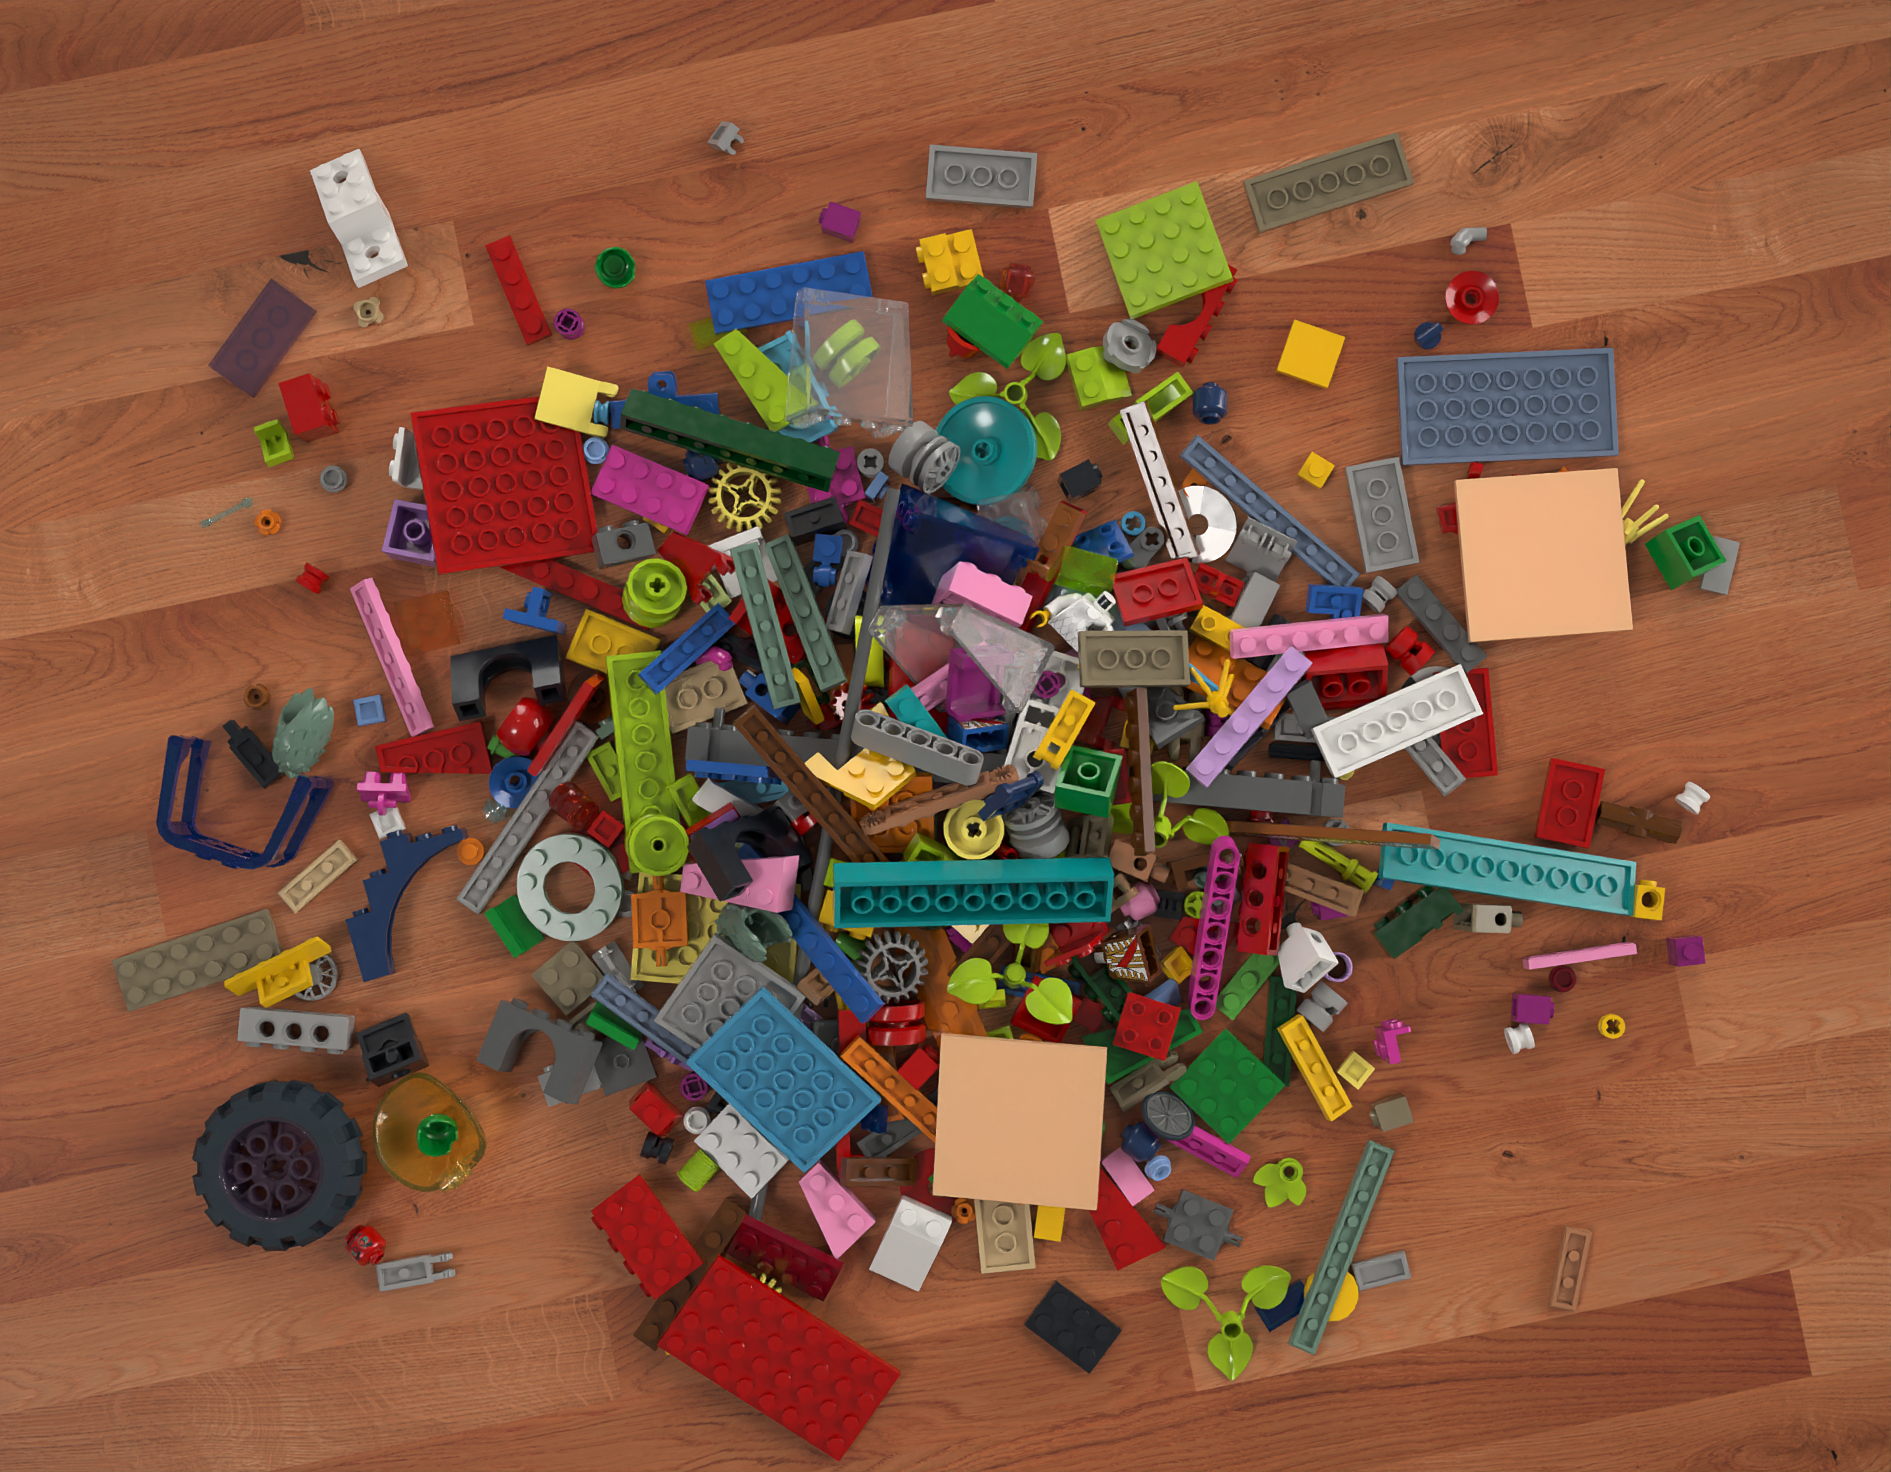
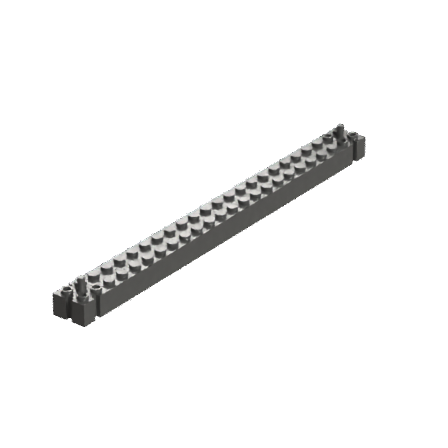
M723 708L714 709L713 724L695 722V727H688L685 760L770 767L734 725H724L725 709ZM777 729V732L804 763L819 752L834 767L840 735L832 734L831 739H822L821 733L804 732V737L795 736V731ZM853 742L849 761L865 748ZM994 750V754L981 752L984 759L980 773L988 770L990 773L993 770H997L998 767L1001 769L1005 764L1009 750ZM1030 752L1027 756L1028 764L1032 767L1040 766L1043 759L1037 760L1033 757L1035 752ZM1321 761L1310 762L1309 776L1295 775L1291 776V780H1285L1284 774L1264 773V778L1256 777L1257 772L1244 770L1237 771V775H1229V770L1223 769L1207 789L1185 772L1190 779L1188 792L1178 798L1167 795L1166 802L1343 818L1345 785L1338 784V779L1320 778ZM1127 766L1128 776L1130 778V766ZM1183 766L1184 772L1188 766ZM914 767L916 772H928L920 768ZM932 773L933 782L954 783L952 780ZM1152 794L1154 802H1161L1162 794Z

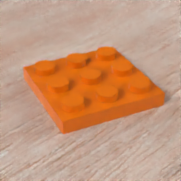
M916 772V777L875 810L850 798L851 818L861 828L860 819L864 818V815L868 816L867 813L870 812L872 814V811L884 810L888 805L933 790L932 773ZM934 816L929 818L922 817L911 821L906 826H896L867 836L882 853H903L916 832L935 840Z

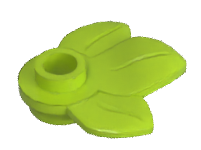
M1284 1158L1278 1164H1265L1254 1175L1253 1182L1265 1186V1201L1270 1208L1282 1204L1288 1198L1299 1206L1306 1196V1186L1301 1179L1303 1168L1294 1158ZM1288 1166L1294 1169L1293 1174L1290 1176L1284 1174V1169Z

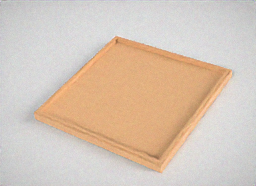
M1618 468L1454 481L1468 643L1633 630Z
M942 1033L933 1195L1097 1210L1107 1047Z

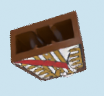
M1149 924L1112 933L1104 940L1102 947L1096 948L1094 952L1096 963L1107 964L1109 975L1113 979L1150 983L1162 972Z

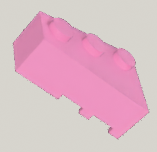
M959 561L942 576L932 605L940 607L942 602L956 607V613L964 615L965 611L980 615V621L1013 632L1023 624L1033 596L1025 593V590L1019 586L1002 582L1001 578L997 575L986 574L978 570L972 563Z
M819 1159L800 1177L799 1184L834 1258L838 1259L875 1223L876 1216L847 1186L839 1185L840 1179H838L837 1175Z

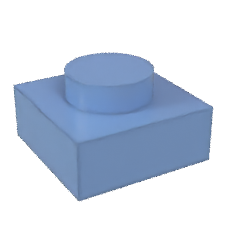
M879 471L866 490L865 496L875 502L877 497L882 499L886 495L887 488H890V485L887 484L889 477Z

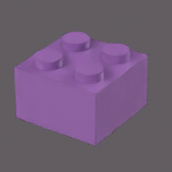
M394 499L382 548L383 553L392 559L436 567L426 505Z

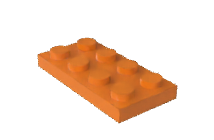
M1198 635L1188 649L1189 663L1218 687L1225 660H1230L1227 679L1230 674H1234V679L1226 699L1229 703L1228 707L1233 711L1237 710L1268 673L1242 658L1233 659L1230 657V652ZM1190 681V685L1187 688L1207 698L1208 695L1202 687ZM1286 696L1260 725L1261 727L1269 730L1287 699Z

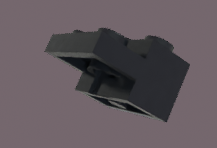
M407 1012L356 1033L369 1079L378 1087L429 1066L421 1041L418 1040L412 1020Z

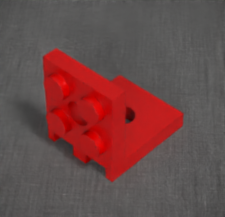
M767 578L789 661L800 667L807 654L798 631L792 637L786 635L787 627L795 623L782 590ZM742 598L728 619L753 636Z

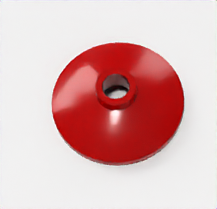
M1466 271L1458 274L1449 283L1445 293L1446 307L1457 321L1468 325L1480 324L1487 321L1496 312L1499 305V290L1492 278L1485 273ZM1466 296H1473L1475 299L1474 304L1467 303Z

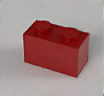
M919 1043L898 1065L897 1072L912 1087L918 1090L940 1067L939 1053L931 1045L927 1044L924 1047Z

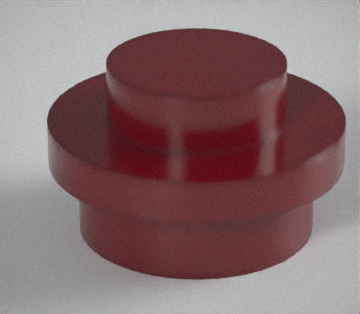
M1556 966L1549 973V984L1558 992H1568L1576 984V974L1568 966Z

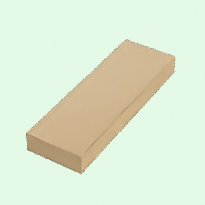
M338 840L281 889L278 894L294 913H298L355 864L358 858L342 840Z

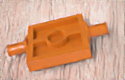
M653 876V890L646 893L631 894L633 949L648 948L656 950V967L668 966V949L689 946L687 893L664 889V877Z

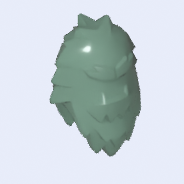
M307 688L301 694L295 693L287 705H284L280 713L278 725L276 726L275 738H273V760L279 766L278 772L285 773L290 779L294 777L299 778L302 773L310 771L311 767L320 761L318 757L326 752L324 747L331 740L334 710L332 706H327V701L324 697L314 699L313 689Z
M729 902L722 908V913L715 921L719 935L733 943L744 956L746 955L751 960L763 962L767 959L764 955L767 954L765 948L782 942L789 943L791 941L792 932L789 924L781 915L775 912Z

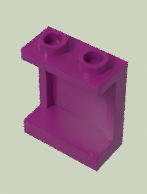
M999 643L950 649L945 711L959 722H970L974 718L993 719L997 715L1006 714V708L999 702L1002 665L1011 663L1012 653Z

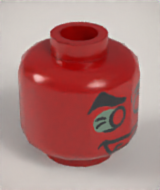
M358 1225L345 1238V1251L360 1266L370 1263L375 1265L385 1255L383 1251L386 1247V1240L371 1225Z

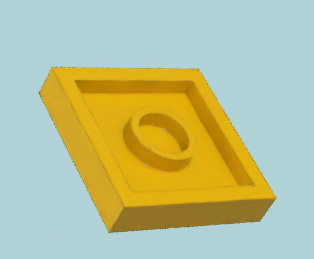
M1294 320L1276 372L1327 389L1345 337Z

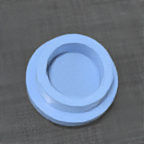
M592 437L583 445L584 457L591 464L603 463L610 450L607 442L599 437Z
M1154 1156L1147 1162L1145 1173L1149 1178L1161 1181L1171 1173V1162L1167 1156Z

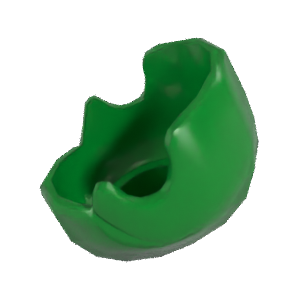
M617 246L605 248L596 257V276L607 287L613 289L626 287L635 278V261L625 249Z
M433 1113L421 1120L416 1130L418 1149L426 1156L439 1157L447 1155L451 1152L454 1141L458 1140L457 1123L446 1114Z

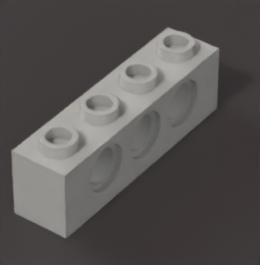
M246 1006L240 1008L237 1041H246V1046L262 1047L263 1043L273 1044L274 1049H289L290 1045L300 1046V1051L316 1052L317 1048H327V1053L343 1054L344 1050L352 1048L355 1015ZM267 1021L274 1025L275 1031L273 1035H268L264 1030V1025ZM294 1023L298 1024L302 1029V1034L299 1038L291 1033V1027ZM320 1026L328 1029L329 1036L327 1040L319 1037L318 1029Z

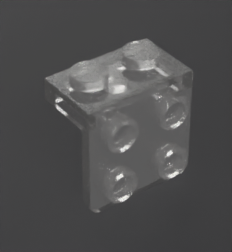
M1033 484L1024 485L1016 493L982 499L978 502L977 508L989 552L995 553L1039 544L1047 528V522L1045 517L1040 515L1039 507L1042 506L1039 491L1034 490Z

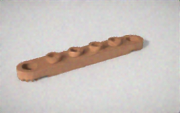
M1003 765L1001 769L998 767L993 772L989 773L988 770L980 773L978 782L974 785L967 786L954 782L888 805L884 810L872 811V814L869 812L867 813L868 816L864 815V818H861L859 823L864 834L867 835L876 834L896 826L903 827L913 820L922 817H932L939 811L948 808H958L970 800L983 799L990 793L995 792L996 786L1018 781L1019 775L1015 766Z

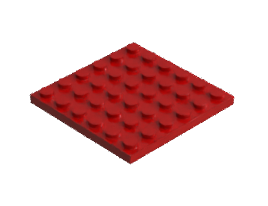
M540 396L410 413L438 576L595 553L591 538L598 531L581 434L575 430L535 420Z

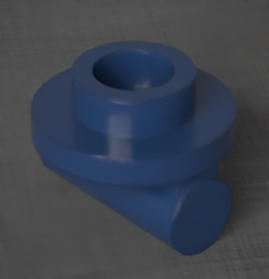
M1425 322L1420 324L1414 332L1415 343L1425 350L1436 347L1441 340V332L1443 331L1440 323Z

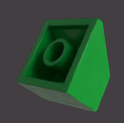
M1700 515L1664 530L1645 543L1650 556L1653 558L1671 591L1727 562Z
M1071 745L1064 758L1055 784V807L1109 818L1116 795L1123 756Z

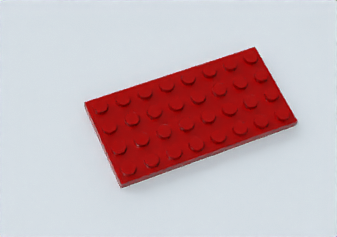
M718 1254L657 1343L659 1348L837 1461L842 1459L901 1375L900 1370L720 1254Z

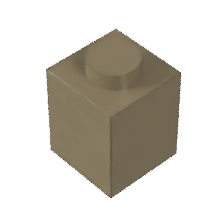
M1401 1093L1370 1103L1372 1111L1368 1113L1373 1127L1378 1126V1129L1382 1132L1414 1122L1406 1096Z

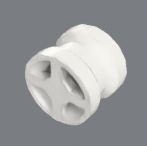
M1690 781L1685 784L1684 792L1675 797V801L1695 815H1698L1701 811L1700 806L1702 803L1710 799V795Z
M1520 1023L1516 1028H1504L1506 1042L1512 1054L1519 1053L1520 1049L1523 1048L1532 1049L1535 1047L1533 1035L1527 1023Z

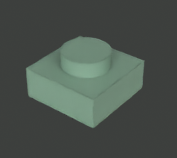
M611 715L606 720L600 722L599 725L601 727L596 730L601 740H605L614 734Z

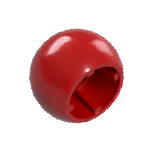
M522 697L496 734L500 743L508 751L517 755L528 756L534 748L540 751L552 732L549 727L555 719L547 705L540 706L536 698Z

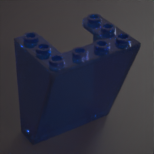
M902 483L878 607L879 611L987 643L1000 644L1004 633L996 630L997 626L980 621V615L965 611L964 615L956 613V607L942 602L940 607L932 605L941 578L961 561L972 563L978 570L986 574L997 575L1001 578L1002 582L1013 585L1020 568H1026L1028 564L1025 558L1035 561L1040 548L1032 537ZM876 540V542L874 543V546H873V550H872L873 558H872L871 565H870V570H869V573H868V575H867L866 582H865L867 588H868V585H869V580H870L871 569H872V564H873V559H874V554H875V548H876L877 540Z

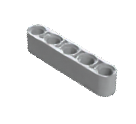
M860 710L855 715L851 739L858 746L962 785H974L978 782L984 759L980 751L871 710Z

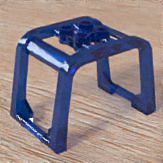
M170 736L167 743L156 819L158 832L165 842L176 848L195 853V856L209 861L214 859L222 862L221 865L233 869H238V867L251 870L262 867L276 868L287 865L296 858L334 786L332 779L323 776L310 777L298 775L284 812L264 852L259 853L206 836L197 829L195 817L211 740L194 736ZM191 748L181 821H171L180 767ZM309 795L306 809L285 851L278 853Z

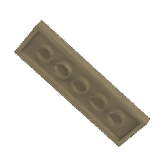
M1398 132L1243 181L1259 234L1414 184Z
M268 908L114 959L112 963L128 1012L232 978L237 973L244 972L260 962L267 961L281 954L283 949Z

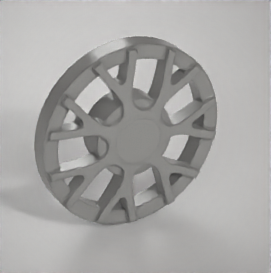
M330 955L322 956L325 958L322 961L321 957L318 958L316 964L309 963L313 986L319 985L322 994L314 996L311 986L307 988L305 994L298 992L295 994L296 996L304 1000L313 1001L322 999L333 991L338 981V968ZM328 961L332 968L324 972L320 965ZM324 975L332 978L330 986L322 983Z

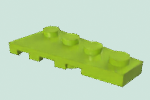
M737 329L714 343L718 352L770 430L779 432L819 406Z

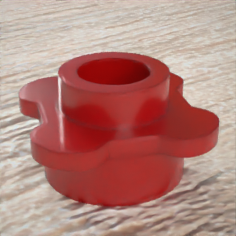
M1251 810L1250 818H1247V821L1256 823H1275V820H1272V812Z

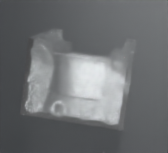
M805 287L797 291L785 422H792L793 427L804 429L809 428V425H817V422L822 423L824 419L834 420V424L840 426H851V422L861 423V428L871 432V437L885 439L887 436H895V433H903L904 429L912 427L913 402L908 302Z
M964 603L880 606L867 629L915 685L949 663L950 649L963 648L1004 696L1002 706L1009 713L1023 712L1055 649L1052 643ZM946 699L934 706L938 712H947L945 711Z

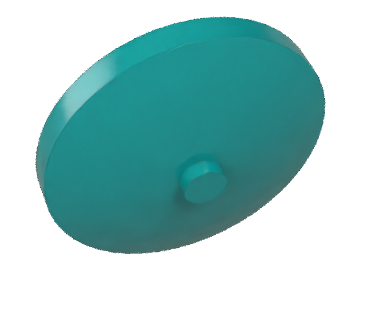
M989 396L967 399L949 410L936 428L939 436L948 438L949 442L958 445L961 451L955 470L942 485L955 498L973 505H994L1014 496L1030 478L1037 457L1035 432L1023 412L1009 402Z

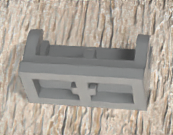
M1246 572L1242 582H1245L1234 608L1229 606L1225 617L1245 628L1260 627L1280 585L1256 572Z

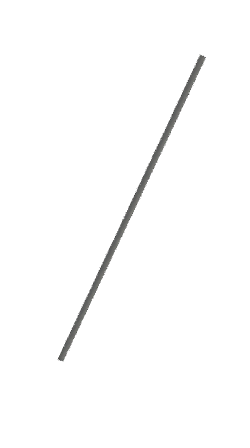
M887 488L834 764L836 770H839L850 759L853 743L851 734L855 715L859 711L901 490ZM830 787L829 792L841 805L843 792ZM823 827L807 909L817 921L819 920L825 885L823 884L834 843L833 838ZM801 947L799 948L793 979L795 986H798L799 982L809 974L811 960ZM803 1001L793 1014L799 1020ZM768 1183L751 1200L749 1216L759 1221L762 1220Z

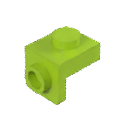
M279 419L254 427V432L261 443L265 463L269 468L295 459L289 433Z

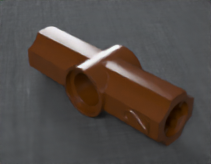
M1600 801L1595 819V824L1622 830L1623 833L1645 839L1649 837L1670 844L1677 843L1682 831L1681 821L1654 815V812L1631 806L1627 808Z

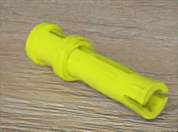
M1301 841L1298 847L1303 848L1340 872L1343 880H1350L1361 887L1364 893L1370 889L1378 876L1377 872H1370L1361 866L1357 859L1352 858L1349 860L1323 842Z

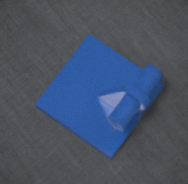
M1116 519L1077 535L1070 548L1084 578L1103 569H1106L1108 576L1113 575L1111 566L1134 557L1133 551ZM1109 583L1101 586L1104 591L1112 594Z

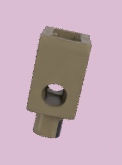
M1459 903L1464 911L1459 915H1456V913L1453 915V929L1467 932L1510 933L1511 927H1521L1523 923L1521 911H1512L1511 906L1500 904Z

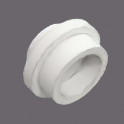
M692 1107L684 1116V1126L693 1134H701L711 1123V1116L703 1107Z

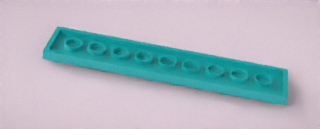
M1388 822L1383 824L1382 831L1432 834L1440 840L1439 850L1381 846L1378 876L1380 879L1620 916H1633L1636 862Z

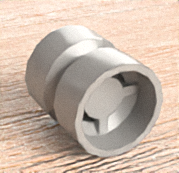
M1319 981L1311 991V999L1305 998L1296 1011L1324 1033L1333 1022L1332 1015H1339L1348 1003L1330 987Z

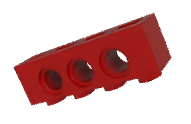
M1248 843V848L1244 854V861L1246 863L1245 875L1241 882L1243 897L1238 910L1240 925L1236 933L1237 951L1278 955L1289 847ZM1263 866L1266 867L1264 878L1261 876V868ZM1260 893L1263 894L1264 898L1263 903L1261 905L1258 902V896ZM1257 920H1259L1261 924L1260 930L1258 932L1255 929V923Z

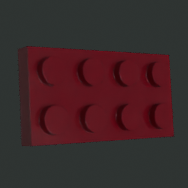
M746 1214L726 1253L736 1260L744 1262L760 1270L762 1273L783 1281L785 1284L793 1286L823 1302L844 1262Z

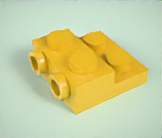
M972 229L949 235L943 233L919 239L920 246L916 247V253L919 263L924 262L926 272L922 273L925 289L931 288L932 296L966 288L978 274L983 277Z

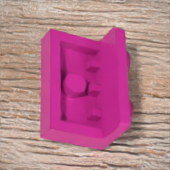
M1396 1018L1381 1021V1026L1374 1027L1377 1040H1373L1376 1056H1380L1382 1060L1389 1064L1400 1063L1401 1059L1396 1035L1411 1032V1028L1409 1025L1402 1023V1021H1397Z

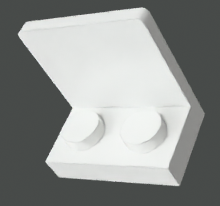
M399 427V433H395L393 438V449L396 450L395 460L390 462L389 476L392 477L393 482L403 488L423 490L413 433L407 428Z
M758 526L709 545V547L732 558L731 548L757 542L767 578L771 582L778 581L764 546L766 542ZM736 571L733 574L727 572L725 576L720 574L729 598L732 599L742 595Z

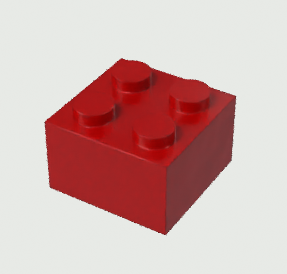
M310 373L278 383L295 436L309 443L339 433L336 425L340 424L336 410L330 407L328 400L332 397L326 383L323 384L320 379H317Z

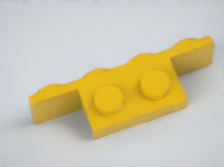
M319 937L308 939L290 950H285L267 961L260 962L244 972L235 974L232 978L224 981V986L237 996L257 988L260 1004L267 1008L313 986L309 963L330 953L331 946Z

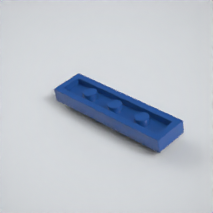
M717 603L638 674L640 679L657 695L735 625L734 622L728 619L730 615Z

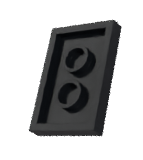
M1058 1280L1053 1282L1024 1322L1027 1328L1089 1374L1122 1331L1121 1327Z

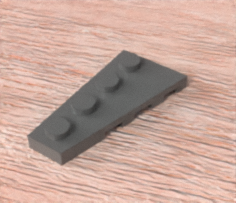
M1115 687L1124 700L1126 693L1131 690L1147 688L1149 736L1158 749L1205 721L1204 716L1194 709L1174 710V705L1188 703L1180 696L1175 695L1168 687Z

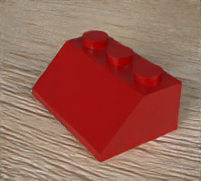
M1382 643L1303 651L1305 657L1312 662V665L1301 677V680L1308 679L1311 681L1324 710L1363 707L1386 697L1389 665Z

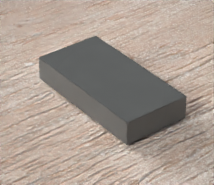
M1308 679L1295 685L1286 695L1304 736L1307 739L1314 737L1311 729L1329 720L1311 681Z

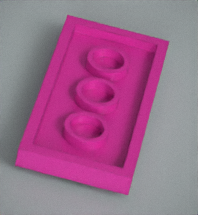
M612 445L591 490V495L688 535L710 486Z

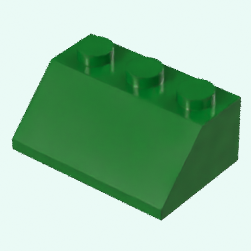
M979 274L966 286L942 320L943 323L1006 369L1025 350L1044 322L1033 312L1027 310L1011 296L1005 294L988 279Z

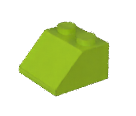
M1103 346L1091 347L1067 354L1066 364L1080 411L1132 397L1125 370L1106 361L1103 356Z

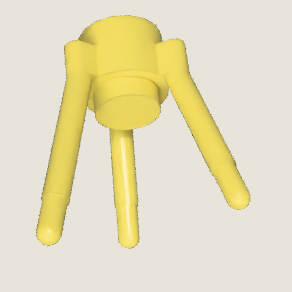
M1643 479L1638 482L1621 509L1622 519L1644 485L1645 481ZM1654 505L1635 522L1630 518L1623 520L1625 546L1628 543L1632 544L1638 537L1668 519L1669 515L1664 514L1639 529L1638 527L1659 509V505Z

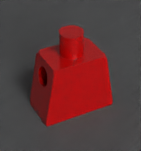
M649 1080L629 1100V1109L657 1136H666L685 1116Z

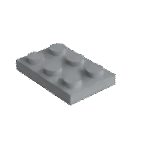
M730 1104L694 1140L751 1199L790 1160Z

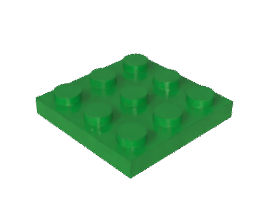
M1225 1028L1187 1068L1184 1075L1180 1076L1170 1088L1230 1144L1286 1084Z

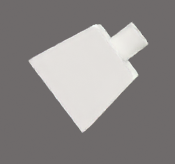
M1292 923L1286 928L1289 938L1279 946L1278 958L1284 986L1305 993L1338 964V960L1320 932L1302 927L1300 923Z

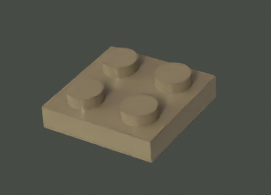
M570 941L532 974L533 978L566 1016L590 997L593 990L605 976L576 941Z

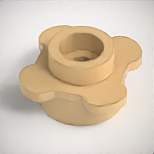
M371 297L369 300L358 301L354 304L353 309L359 317L358 324L361 327H367L373 322L381 323L383 321L384 314L380 312V301L377 298ZM367 310H371V314L368 315L366 313Z

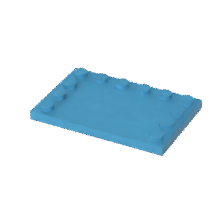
M764 986L686 1060L688 1066L804 1173L881 1102V1097Z

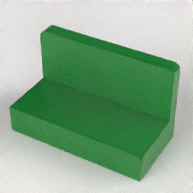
M512 895L498 906L492 907L484 913L514 958L521 956L544 940L541 931L530 922L523 912L516 895Z
M597 1001L586 1020L587 1025L633 1051L642 1034L599 1001Z

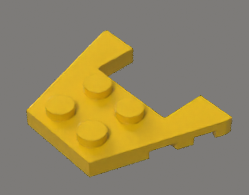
M881 702L871 709V711L889 717ZM866 748L839 770H836L819 752L805 762L806 766L823 785L844 792L845 796L873 810L877 809L916 777V771L912 765Z

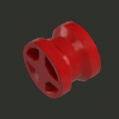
M306 562L302 575H298L295 581L319 595L322 583L327 581L330 576Z

